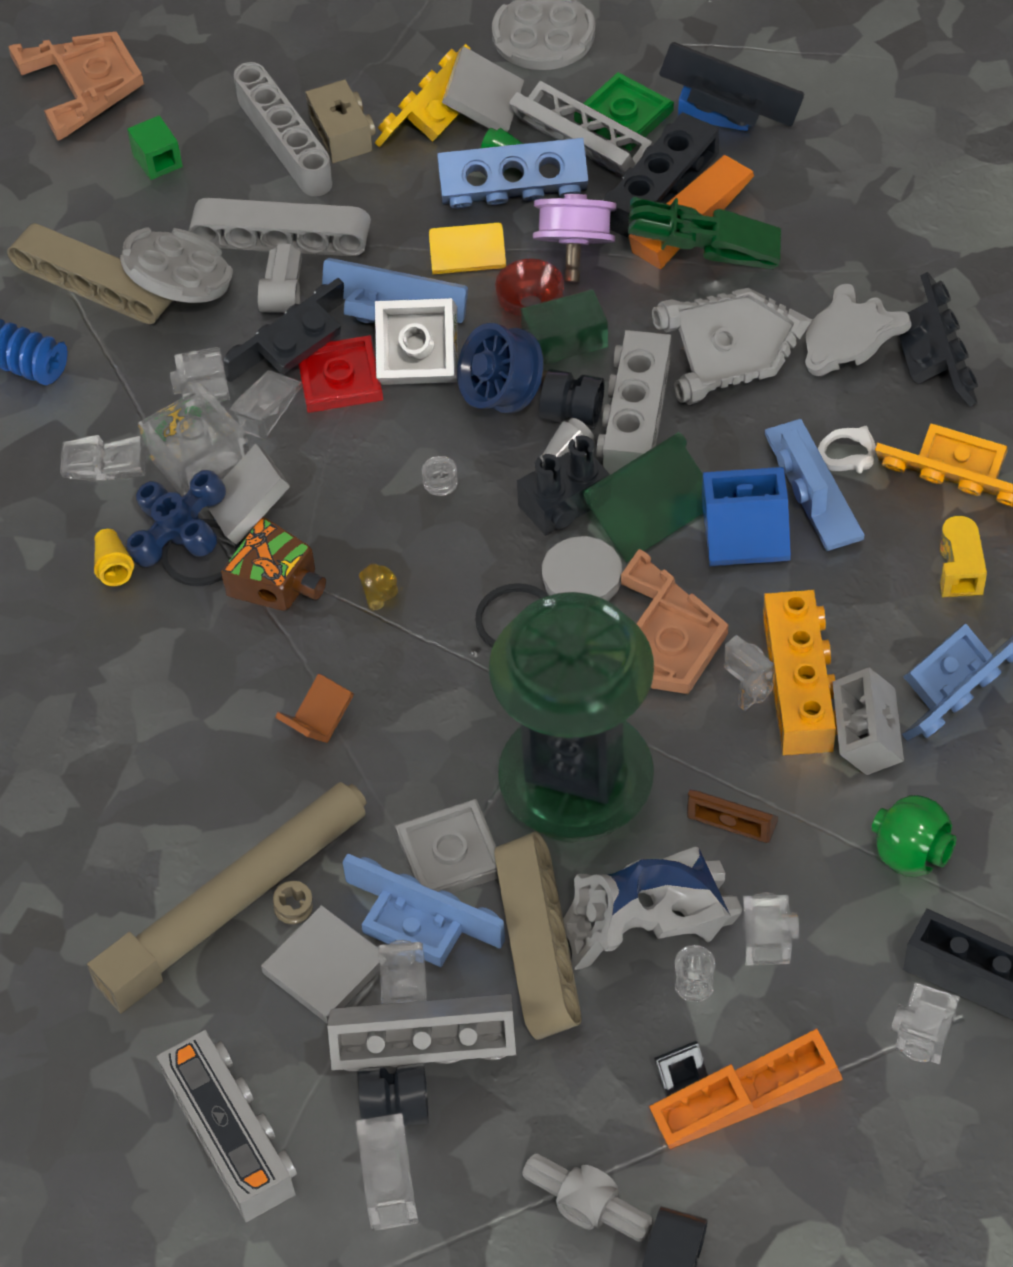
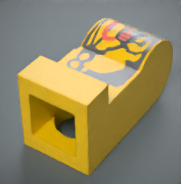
M950 517L943 524L939 550L942 557L948 561L943 563L940 581L942 598L983 595L987 570L978 527L968 517Z

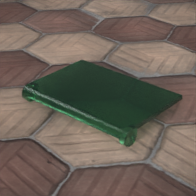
M677 432L583 491L584 499L625 562L630 561L638 549L647 550L703 514V474L685 447L687 441L680 432Z

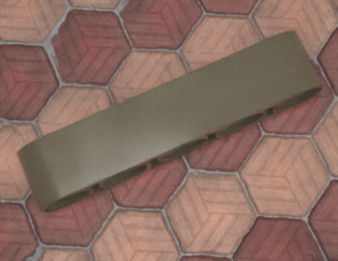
M36 223L30 224L7 250L8 257L12 263L24 272L145 324H153L173 301L151 293L135 283L124 271L120 258Z
M535 831L496 847L494 854L522 1013L530 1034L536 1040H540L580 1025L582 1018L550 851L544 838L539 832Z

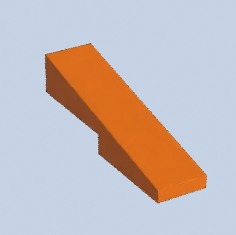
M724 155L667 204L671 205L674 199L677 198L678 205L694 208L703 216L712 217L714 210H724L754 177V173L751 169ZM631 234L628 236L632 253L660 270L680 249L666 245L664 250H662L661 241Z
M815 1029L737 1070H734L732 1064L650 1105L649 1108L668 1147L673 1149L839 1082L843 1078L818 1029Z

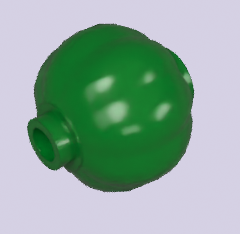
M909 795L901 798L888 810L881 808L872 823L871 830L877 834V851L880 858L889 868L906 877H919L929 874L933 868L925 866L926 861L941 868L944 867L949 861L956 845V835L951 834L952 822L950 817L938 802L928 797Z

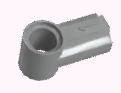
M281 243L269 251L265 278L259 280L258 308L260 312L285 313L292 305L300 304L299 277L302 255L301 251L292 247L291 244Z

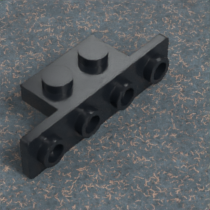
M676 42L670 44L659 75L663 78L692 88L687 101L694 103L697 109L706 113L715 111L727 116L729 121L740 126L748 124L755 127L759 115L787 126H792L805 95L802 91Z
M926 272L920 276L928 302L908 312L912 326L907 332L899 335L910 375L917 384H920L949 369L955 390L969 406L977 403L974 389L978 387V383L972 370L965 364V359L969 358V354L963 341L956 334V331L960 329L959 322L950 308L948 309L947 303L951 301V296L941 280L936 282Z
M336 278L329 284L319 286L311 297L301 304H294L289 307L281 318L271 325L266 324L262 326L255 336L244 344L233 346L223 359L224 378L228 382H232L264 358L284 375L339 336L341 325L328 313L343 303L344 282L340 278Z

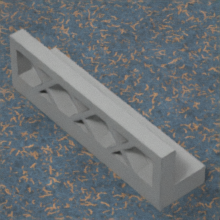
M539 81L529 97L516 92L509 102L519 120L555 140L583 138L585 156L622 177L630 167L633 168L639 162L645 149L649 145H654L649 139L542 81ZM544 94L554 99L555 109L550 110L538 103ZM578 112L582 114L583 124L577 125L563 116ZM606 127L610 130L611 140L606 141L590 131ZM635 143L640 148L632 158L630 153L618 146Z

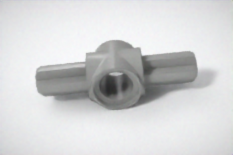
M534 1154L527 1160L522 1172L523 1177L557 1196V1209L573 1224L583 1229L592 1230L594 1227L600 1228L605 1223L636 1241H642L649 1234L653 1218L619 1199L617 1184L603 1171L590 1165H582L581 1168L574 1167L569 1171L540 1154Z

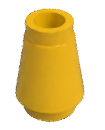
M102 529L94 537V573L105 585L120 586L130 579L134 569V562L117 532L113 529Z

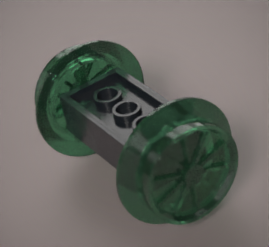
M579 592L557 593L531 603L502 630L493 645L489 661L490 683L498 702L512 718L521 723V726L507 741L499 760L498 780L505 803L511 812L531 829L552 839L570 843L594 841L611 834L627 824L639 813L646 803L654 778V765L649 747L641 734L626 721L642 705L651 688L654 675V658L651 646L643 631L632 619L610 602L591 594Z

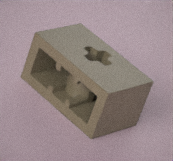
M346 79L305 91L309 118L332 164L373 151L371 136L376 134L373 120L370 114L364 115L360 95L357 91L352 92Z

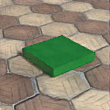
M619 72L583 103L643 137L652 132L674 111V101ZM574 112V121L583 124L582 114ZM606 127L592 130L611 140L610 130ZM629 143L621 147L631 151L637 144Z

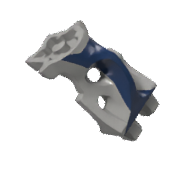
M692 847L664 859L637 860L626 865L623 870L612 874H577L574 878L575 897L563 919L566 937L570 941L572 949L571 963L573 970L591 966L603 950L613 951L618 948L623 942L622 934L635 927H642L647 931L653 930L658 939L683 934H697L707 943L712 941L723 926L732 925L742 913V907L737 896H721L719 888L725 881V870L720 860H705L699 847ZM646 893L649 895L653 905L650 907L642 906L639 902L638 894ZM672 911H681L685 917L677 916ZM594 921H595V925H594V927L592 928V927H591V922H594Z

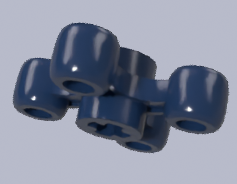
M211 470L199 471L191 479L190 490L183 497L176 492H168L162 484L156 481H149L143 484L136 493V501L144 513L152 517L155 522L147 531H136L127 539L126 550L132 560L141 567L153 566L162 556V547L170 540L175 544H183L191 554L198 557L211 553L216 547L217 536L205 521L198 518V513L205 506H216L225 498L226 487L220 477Z

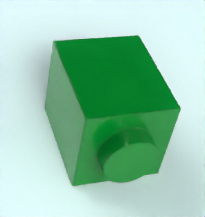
M160 115L127 128L132 154L150 180L183 167L178 141Z

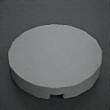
M588 536L570 537L556 543L546 553L542 562V580L545 590L553 600L562 606L573 609H588V605L596 603L600 606L607 603L618 592L621 585V558L612 546L600 539Z

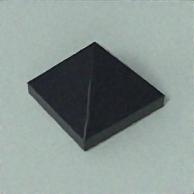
M697 1041L654 1058L666 1097L708 1076Z

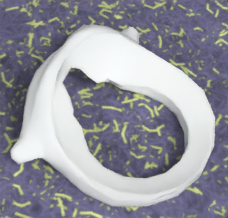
M868 426L842 428L828 434L820 442L818 451L830 471L856 470L858 474H861L863 470H868L873 466L876 445ZM850 438L866 447L868 454H856L842 459H831L827 457L826 449L836 439Z

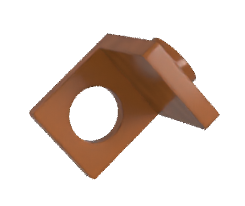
M318 674L295 717L277 712L275 718L309 738L328 743L354 693L326 676Z

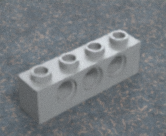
M625 330L623 346L616 345L614 368H618L617 375H610L608 397L613 399L612 404L604 405L602 426L607 427L606 434H599L597 442V457L603 458V467L610 475L651 478L671 364V334Z

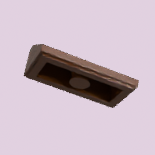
M690 789L688 792L687 817L689 819L764 843L770 842L778 822V816L701 791Z

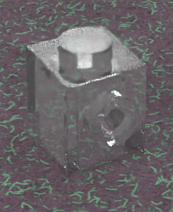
M219 346L174 355L177 371L170 372L174 395L182 393L184 405L191 403L200 406L230 400Z
M762 892L754 896H743L742 924L745 965L790 964L792 939H799L798 912H790L788 895Z
M915 982L908 1005H898L892 1022L891 1030L898 1032L895 1050L903 1052L914 1061H930L940 1065L956 1018L960 997Z

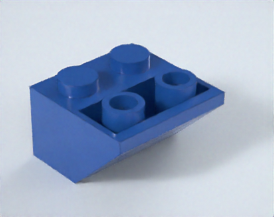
M784 467L703 472L702 507L709 566L790 561L789 509Z

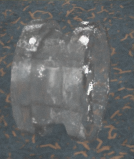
M434 456L423 464L422 476L426 491L433 495L441 496L447 495L456 489L458 484L457 466L452 459L445 456ZM440 473V476H443V473H446L447 477L440 479L439 475H437V478H433V475Z

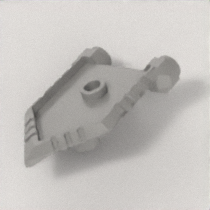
M750 288L732 291V294L728 295L722 293L718 294L717 297L709 296L706 297V300L701 298L695 299L692 303L670 299L661 301L657 307L652 309V319L656 329L670 332L679 328L684 348L680 349V358L683 363L689 362L692 373L684 374L679 380H676L674 391L677 400L680 403L686 402L688 405L699 403L709 391L716 390V387L725 388L728 387V384L734 386L740 384L741 381L747 383L751 382L754 378L760 380L776 376L786 361L784 357L787 358L790 355V348L793 349L796 346L797 342L795 340H800L812 319L790 308L786 310V306L780 303L776 305V301L770 298L766 300V296Z

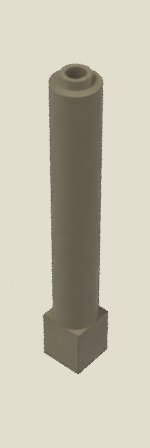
M342 782L337 783L136 937L129 931L87 963L94 985L122 1014L163 982L161 975L163 971L364 818L366 815L364 806L367 802L361 791L353 784L347 786Z

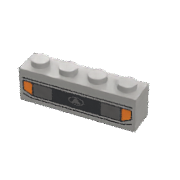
M203 1030L158 1054L156 1057L165 1081L244 1221L248 1222L295 1196L291 1178L297 1175L296 1169L287 1152L282 1150L277 1153L270 1140L275 1138V1134L266 1116L263 1113L255 1116L249 1104L254 1101V1098L243 1077L234 1080L228 1069L233 1066V1062L224 1044L221 1041L214 1044L207 1031Z

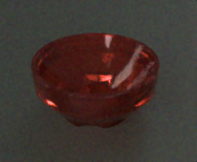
M540 259L514 261L504 267L496 278L497 299L504 310L515 316L523 318L544 316L553 311L562 300L564 291L563 276L554 265ZM528 296H535L541 300L538 305L533 307H527L520 303L523 298Z

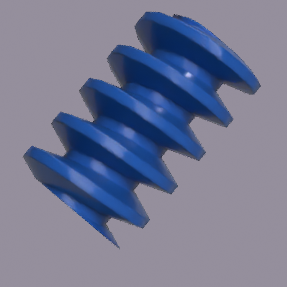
M0 319V369L11 371L13 374L24 376L29 380H36L43 385L55 382L63 373L67 363L68 351L65 342L57 344L53 337H43L42 333L36 331L31 333L28 328H18L16 324L11 322L5 323L3 319Z

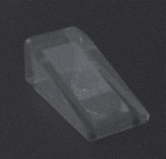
M268 370L229 409L231 427L266 439L302 387V382Z

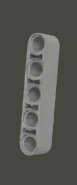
M246 62L237 66L233 74L237 99L246 115L305 194L322 196L328 193L332 188L333 180L330 158L327 151L262 65L256 62Z
M202 198L195 204L188 232L197 234L209 240L218 248L270 251L277 247L278 244L285 243L291 244L292 247L300 250L303 254L358 256L365 250L371 218L365 210L353 206Z

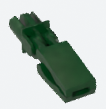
M633 197L630 200L628 234L661 241L662 250H664L666 245L682 249L698 247L704 249V258L707 260L772 270L780 263L781 228L722 209L714 210L712 217L703 216L694 208L678 205L677 198L674 199L671 205Z

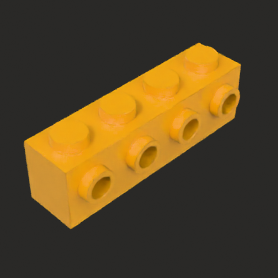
M814 590L765 593L763 622L782 756L833 752L835 735H838L836 711L833 710L831 701L834 699L832 681H835V675H827L826 665L831 664V649L829 640H822L821 631H825L826 628L824 606L816 605Z

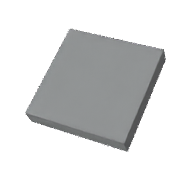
M463 46L457 54L442 103L487 128L492 127L498 130L501 127L508 132L514 116V111L509 102L516 92L521 93L524 80Z
M256 443L222 480L226 487V495L222 502L207 508L225 536L237 544L290 488V484L268 453Z
M477 799L395 825L396 834L411 873L421 885L437 892L443 890L453 894L498 879L494 854L496 845Z
M321 905L261 965V969L264 975L328 1024L330 1009L344 1008L388 963L387 954Z

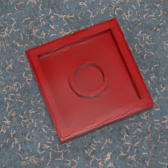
M371 335L329 342L299 363L307 413L383 401L381 383L376 376V359Z

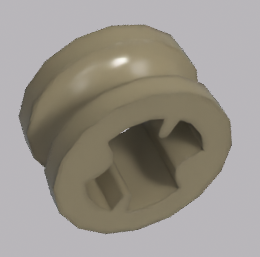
M288 881L279 885L273 895V907L276 917L285 924H298L306 920L313 909L311 890L307 885L299 881ZM293 896L296 901L300 900V908L293 910L290 905H286V898Z

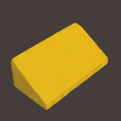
M501 223L429 229L432 275L506 268L503 226Z

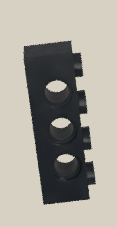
M684 112L672 124H667L661 137L653 146L649 145L645 149L642 158L633 168L630 167L625 172L622 181L617 187L606 193L603 201L617 204L616 210L612 211L610 215V230L629 238L630 200L633 197L667 204L699 177L719 154V128Z

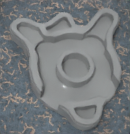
M850 284L839 285L834 290L832 303L817 314L807 328L806 343L808 354L805 362L808 371L814 376H824L831 371L840 370L839 363H847L855 360L857 366L864 363L876 353L886 340L903 334L912 326L910 316L903 311H886L882 300L878 297L871 298L862 304L857 303L854 287Z

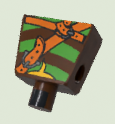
M264 517L258 521L221 571L227 596L281 611L289 609L300 593L314 600L319 599L326 586V578L314 573L315 563L310 546Z

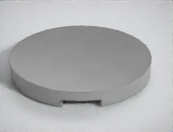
M515 0L508 5L503 4L495 13L492 21V39L498 53L510 63L532 70L558 69L578 61L591 49L596 36V23L592 10H588L576 0Z
M149 227L137 230L125 239L120 256L124 271L135 283L158 296L180 302L202 303L218 299L227 292L233 275V268L228 266L227 262L222 258L220 248L197 234L173 228L172 233L151 232Z

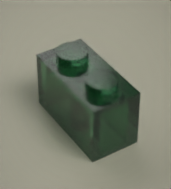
M593 289L521 308L522 329L529 331L537 339L543 355V364L558 362L565 358L608 347V321Z

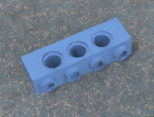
M583 138L437 153L442 205L450 204L451 208H466L471 206L473 201L486 200L487 204L490 205L503 204L508 202V198L523 196L525 201H535L543 199L545 197L544 194L559 192L560 197H565V194H581V190H587L588 174ZM545 164H552L558 168L559 174L554 178H545L540 174L539 169ZM509 168H517L522 172L523 177L517 182H509L503 177V173ZM472 172H481L486 176L487 180L480 186H473L466 178Z

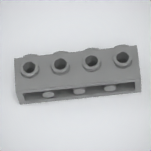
M512 994L330 1009L327 1028L331 1070L359 1071V1069L379 1066L397 1068L402 1065L428 1062L449 1064L464 1059L481 1058L497 1060L506 1056L516 1055Z

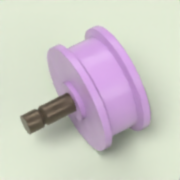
M565 194L564 198L538 199L534 201V207L540 209L539 231L533 232V239L559 242V244L566 245L565 266L567 269L565 270V282H580V270L578 268H580L581 245L615 242V236L610 234V215L612 211L616 210V203L589 200L587 195Z

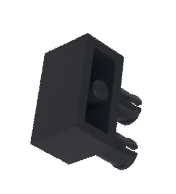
M576 436V448L575 441L571 439L568 444L569 452L560 457L552 454L542 455L543 466L542 460L538 457L535 461V471L517 480L518 505L545 536L557 529L567 527L574 519L590 510L599 509L606 501L611 499L610 474L594 457V442L588 436Z

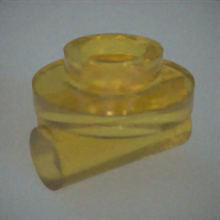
M370 564L360 572V581L371 610L381 609L385 605L386 600H391L397 595V579L388 567Z

